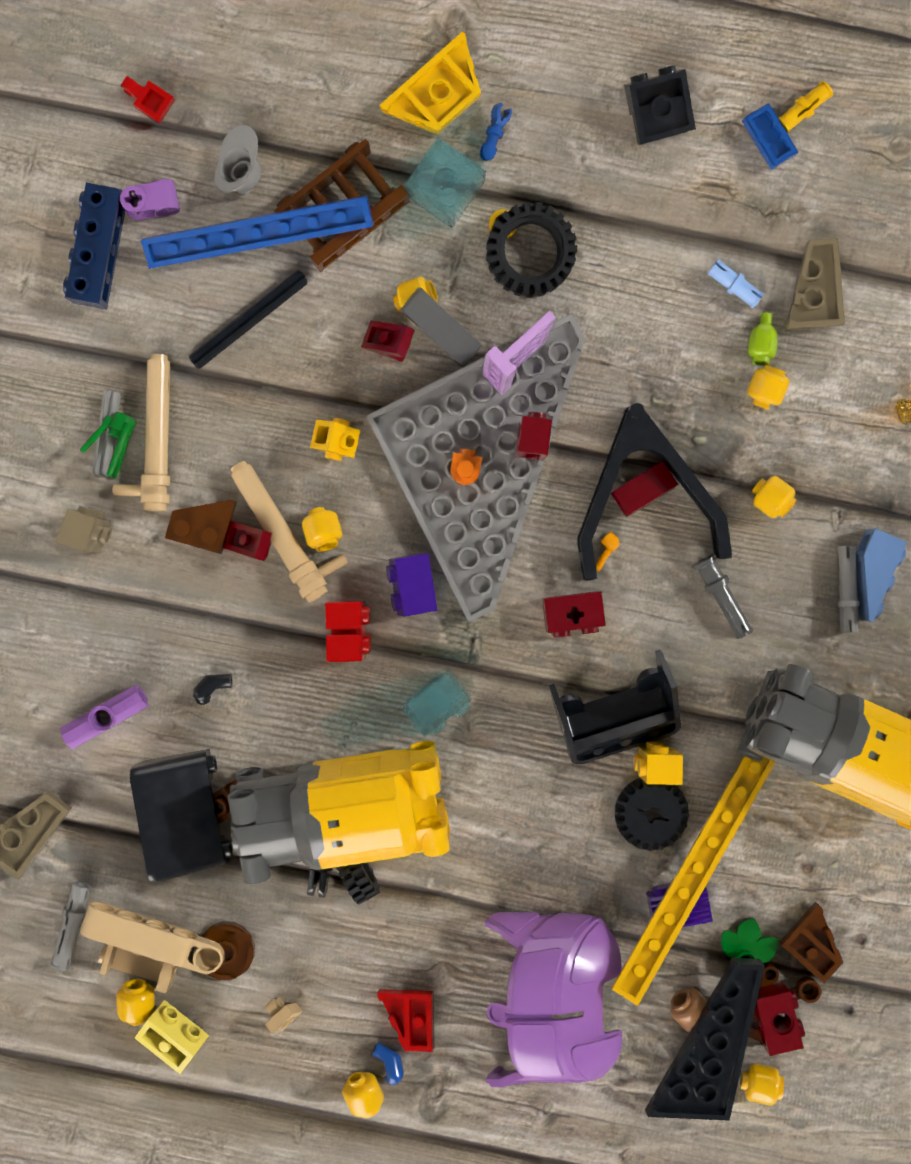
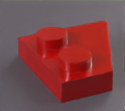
M379 989L377 997L380 1002H383L389 1014L388 1019L392 1027L397 1031L398 1039L404 1051L433 1052L435 1048L434 991Z

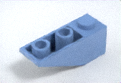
M876 528L865 530L856 551L858 601H860L859 616L860 620L874 622L875 618L877 619L881 615L884 608L883 598L886 592L891 590L895 582L894 572L897 565H901L906 556V541Z

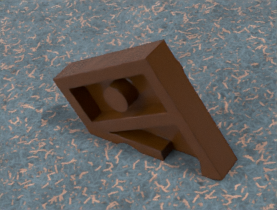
M226 500L173 510L165 538L222 554L237 501Z
M816 902L779 941L781 946L824 984L844 963L839 950L835 946L831 929L824 918L823 909Z

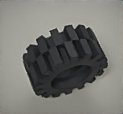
M369 862L336 867L344 886L348 889L349 895H352V899L358 905L380 893L379 884L372 868L369 866Z

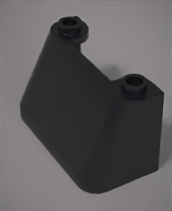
M210 749L144 760L130 769V784L146 871L151 883L162 882L228 864L230 857H233L231 841L226 840L224 835H220L211 786L213 773L217 772V761L215 755L211 756Z

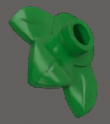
M753 917L742 921L737 927L736 933L730 930H723L720 942L722 950L730 957V961L732 958H741L747 955L748 959H760L762 963H766L774 957L778 947V939L776 937H761L759 925Z

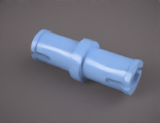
M717 259L710 268L711 270L707 273V275L726 287L727 293L730 295L734 293L750 305L751 308H754L764 295L763 292L744 279L745 275L741 272L737 274L721 262L720 259Z

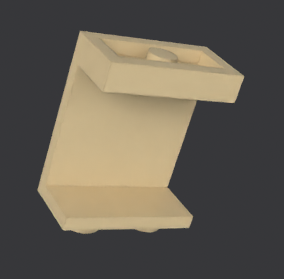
M104 945L98 960L99 963H102L99 974L106 975L112 968L157 982L155 991L165 994L172 986L178 968L177 966L111 945Z

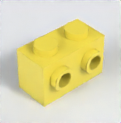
M164 1000L145 1022L135 1039L181 1074L210 1035Z

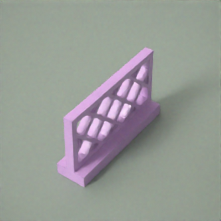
M551 311L547 312L504 353L496 346L486 353L482 374L501 395L511 387L516 368L546 342L556 319Z

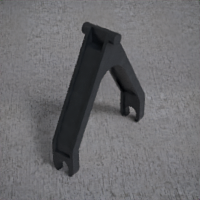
M635 403L627 407L623 412V417L577 537L583 580L597 579L592 539L622 461L636 451H649L659 456L708 519L714 554L719 559L732 558L728 521L724 512L650 418L644 406L640 403Z

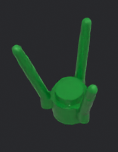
M115 412L113 418L106 416L102 425L80 448V451L84 453L109 428L108 435L117 439L118 443L110 461L107 476L117 478L129 439L137 422L120 412Z

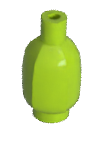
M768 312L761 313L760 324L752 329L749 338L748 354L752 358V364L755 366L763 367L765 364L769 365L770 360L777 353L778 335L776 329L771 325L772 314Z

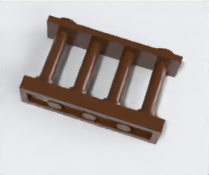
M366 139L360 143L355 142L346 149L343 157L292 197L288 195L281 199L277 204L278 208L274 210L276 213L301 208L310 200L315 205L329 203L321 192L333 182L336 183L347 199L360 197L344 176L356 164L382 195L379 203L374 207L370 205L374 223L373 227L335 234L336 236L328 243L322 241L319 237L306 239L313 247L312 252L314 254L310 258L319 272L326 269L410 203L409 193L402 185L397 189L394 187L390 188L366 156L371 153Z

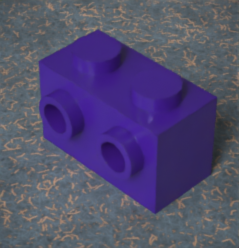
M429 553L390 558L389 565L386 566V574L389 583L392 582L394 594H391L393 611H397V615L403 617L438 611Z

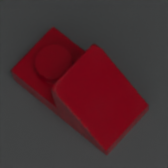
M371 320L361 347L403 362L411 345L415 330L405 325Z
M231 521L223 548L264 561L269 553L272 533Z

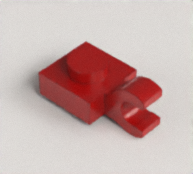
M126 76L120 85L124 88L123 91L127 95L136 99L133 103L135 109L158 124L162 122L175 102L172 95L149 80L143 87Z

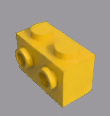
M646 742V746L638 747V754H634L633 768L634 771H638V775L646 784L682 785L683 755L673 747L664 746L663 742Z

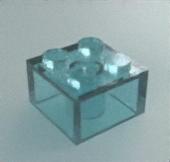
M437 138L404 186L409 193V199L453 229L485 183L486 171L443 140Z
M449 668L406 701L403 710L424 737L429 733L435 736L447 726L446 720L452 715L458 718L469 710V702L472 699L471 694L451 668Z

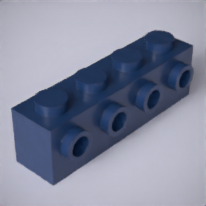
M86 182L85 190L80 193L79 207L81 212L79 220L75 221L73 230L76 237L74 248L70 249L68 255L70 271L69 276L65 277L63 282L65 298L73 304L105 310L108 308L125 216V209L120 202L121 189Z

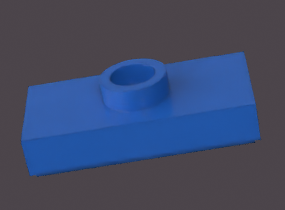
M769 103L742 120V123L771 170L797 155L798 150Z

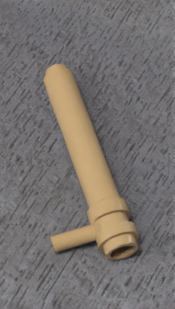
M151 354L150 359L147 360L144 474L141 475V485L114 484L112 488L114 496H141L140 503H143V510L167 511V504H170V495H167V487H170V476L167 475L170 361H168V356L164 354Z
M245 461L234 465L230 469L232 479L264 531L272 533L270 541L289 570L288 576L293 584L297 583L300 588L298 592L302 599L306 598L308 603H311L325 595L328 590L325 587L327 583L324 577L348 564L345 556L340 554L317 568L314 561H310L251 464L247 465Z

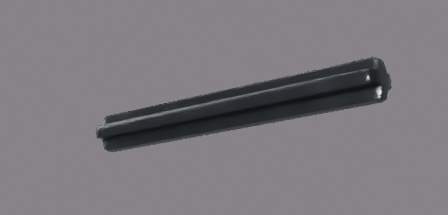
M300 270L295 271L190 354L189 359L198 369L202 368L306 286L308 280Z

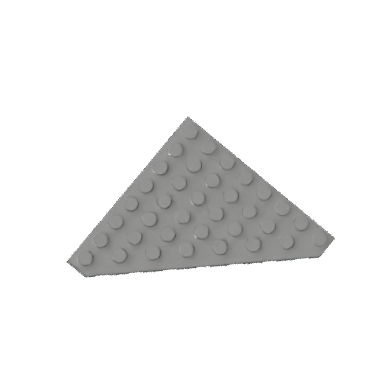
M573 313L554 322L546 342L516 368L511 387L503 395L482 374L485 357L366 416L468 622L495 609L544 464V461L515 457L519 422L522 416H528V412L546 414V419H553L550 435L551 442L585 342V337ZM512 344L500 349V351L504 353ZM460 448L477 451L476 456L482 457L479 477L473 484L468 486L457 484L451 476L453 453H459Z

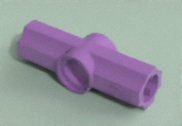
M136 684L61 727V736L65 743L73 750L150 706L148 698L144 691ZM101 710H105L109 713V724H105L101 721Z

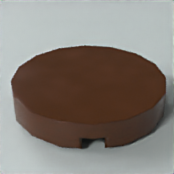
M222 921L212 925L204 932L202 937L219 943L225 953L224 961L220 968L208 974L209 976L217 980L230 981L244 974L249 969L255 956V943L252 935L244 926L235 922Z

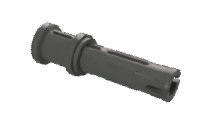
M711 554L692 566L694 570L699 571L706 584L704 586L705 590L713 593L736 638H743L746 636V632L750 634L754 630L727 585L729 578L727 575H723L715 561L717 556Z

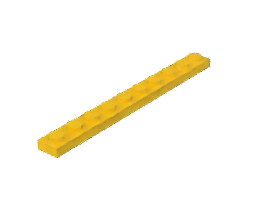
M743 756L611 987L613 991L638 1006L776 763L775 761L763 757L762 761Z

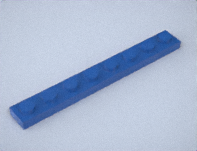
M368 195L146 237L141 239L148 267L151 269L373 227L374 223Z

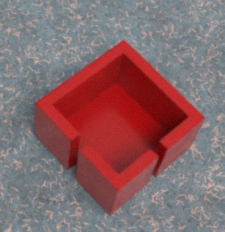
M365 600L326 602V629H331V635H326V661H363L366 658V654L371 652V635H366V625H369L371 622L370 606L365 607Z

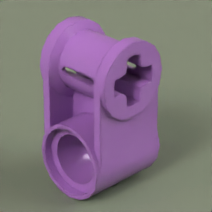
M160 179L151 183L128 186L120 195V202L127 215L134 220L172 216L180 212L175 183L170 179ZM139 199V201L137 202L138 206L132 207V205H134V200Z

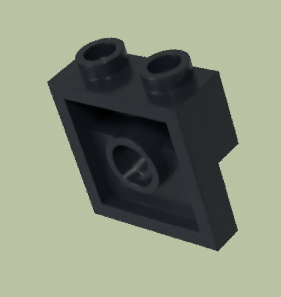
M675 65L658 69V76L648 78L647 73L630 77L631 83L624 85L629 115L633 117L638 145L696 129L686 69L676 70Z

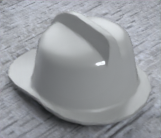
M240 125L234 127L223 140L214 178L216 186L221 191H237L242 195H248L261 178L262 171L260 163L256 158L258 137L250 126Z

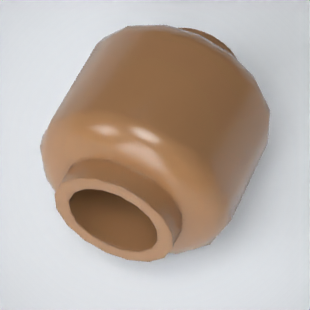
M696 989L679 990L671 999V1016L689 1033L698 1021L708 1000Z

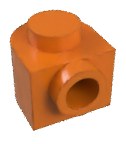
M460 448L459 453H453L451 476L457 484L468 486L478 479L482 457L476 456L477 451Z

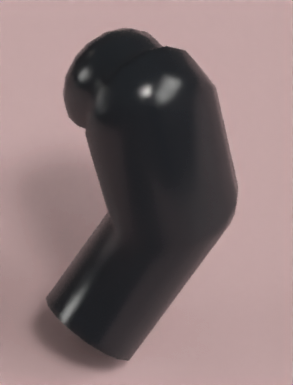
M232 674L206 675L193 690V697L196 703L199 705L209 703L211 694L215 689L232 688Z

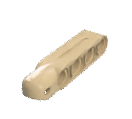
M102 902L89 903L80 930V934L86 938L202 974L215 972L220 968L225 957L224 949L219 943L200 937L193 931Z

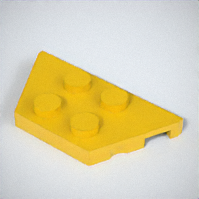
M462 31L379 105L380 110L385 114L438 135L481 97V90L475 75L472 57H470L465 33Z

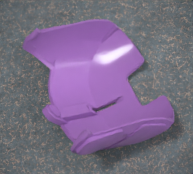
M497 912L490 915L485 921V927L497 931L517 949L509 977L507 1003L496 1001L491 1003L487 1009V1016L492 1024L507 1028L509 1052L516 1070L506 1071L502 1066H498L488 1074L486 1083H490L491 1087H504L530 1083L532 1081L537 1083H582L602 1078L617 1061L622 1045V1030L603 1031V985L605 982L616 978L622 970L618 943L601 917L573 913L539 915V913ZM583 1011L581 1016L563 1019L552 1018V1015Z

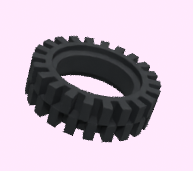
M524 202L522 206H512L510 211L502 213L500 218L494 223L486 244V261L489 263L490 273H493L495 276L494 280L498 284L501 283L506 291L511 290L517 296H521V294L526 295V298H533L534 295L540 297L549 291L550 293L554 291L568 277L576 261L577 245H575V240L577 238L575 233L571 232V223L564 221V215L561 212L555 213L553 211L554 207L550 205L547 208L542 207L543 203L536 202L535 205H530V202ZM534 224L543 227L553 236L557 246V259L554 266L545 274L529 277L516 272L509 265L505 255V242L509 234L517 227Z

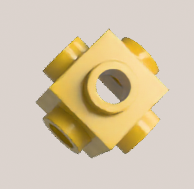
M333 418V421L316 419L310 448L325 452L324 458L341 461L342 457L354 458L360 430L349 427L350 421Z

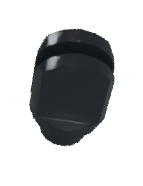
M333 868L310 869L307 895L314 896L318 873L321 871L318 896L325 898L329 874Z

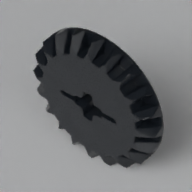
M641 778L632 781L621 791L617 798L614 812L617 828L625 840L638 849L648 851L663 850L665 847L672 846L679 838H682L690 816L688 802L683 792L676 785L646 784ZM653 806L657 807V813L664 818H653L652 821H648V816L637 808L646 811L652 810Z

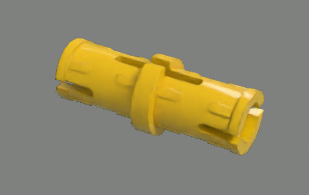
M821 81L808 94L799 96L795 100V104L778 117L786 132L789 133L803 119H809L813 116L814 110L833 96L832 88L827 82Z

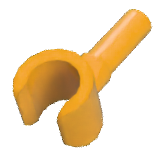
M611 531L600 541L606 549L602 552L596 563V571L600 572L608 556L619 546V538Z

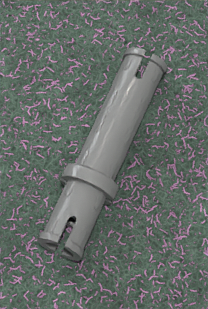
M857 546L837 547L840 601H837V607H840V633H849V624L850 632H859L857 607L860 606V601H857Z
M80 881L72 883L69 901L63 908V923L50 965L55 970H69L79 927L86 914L85 906L91 889V885Z

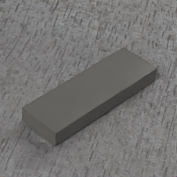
M418 287L400 309L406 317L461 367H465L482 346L422 288Z

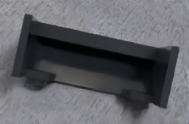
M661 649L655 651L657 667L643 670L636 680L637 687L583 704L582 699L577 695L567 694L559 698L555 684L549 685L560 728L571 761L574 764H585L645 745L646 742L664 739L680 730L678 689Z

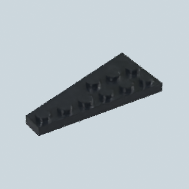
M732 958L704 1006L698 1021L692 1027L645 1108L648 1117L730 1121L765 966L760 959Z

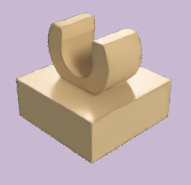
M280 997L276 1000L272 999L265 1006L267 1012L272 1016L265 1025L271 1034L281 1032L303 1011L297 1003L285 1005Z

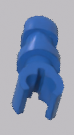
M502 103L495 104L491 111L492 124L487 127L486 134L488 136L480 149V157L485 161L492 160L495 157L498 139H502L504 134L502 128L512 116V108L504 110L503 117L501 116L500 109L503 106Z

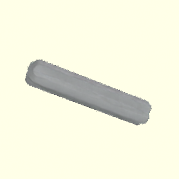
M110 390L104 391L99 427L106 416L113 418L115 412L119 411L120 393ZM109 428L96 441L92 472L97 475L107 476V470L112 459L115 438L108 435Z

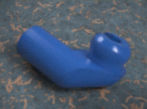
M378 1042L371 1056L384 1063L386 1083L396 1085L402 1080L404 1074L401 1057L398 1053Z

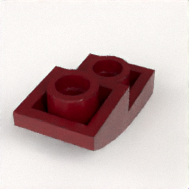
M662 461L620 486L611 495L624 515L628 517L648 506L657 498L674 490L679 484Z

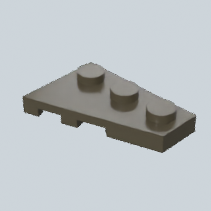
M838 238L809 240L806 243L785 331L838 327L845 324Z
M49 791L1 824L0 867L17 880L20 879L71 811L72 807Z

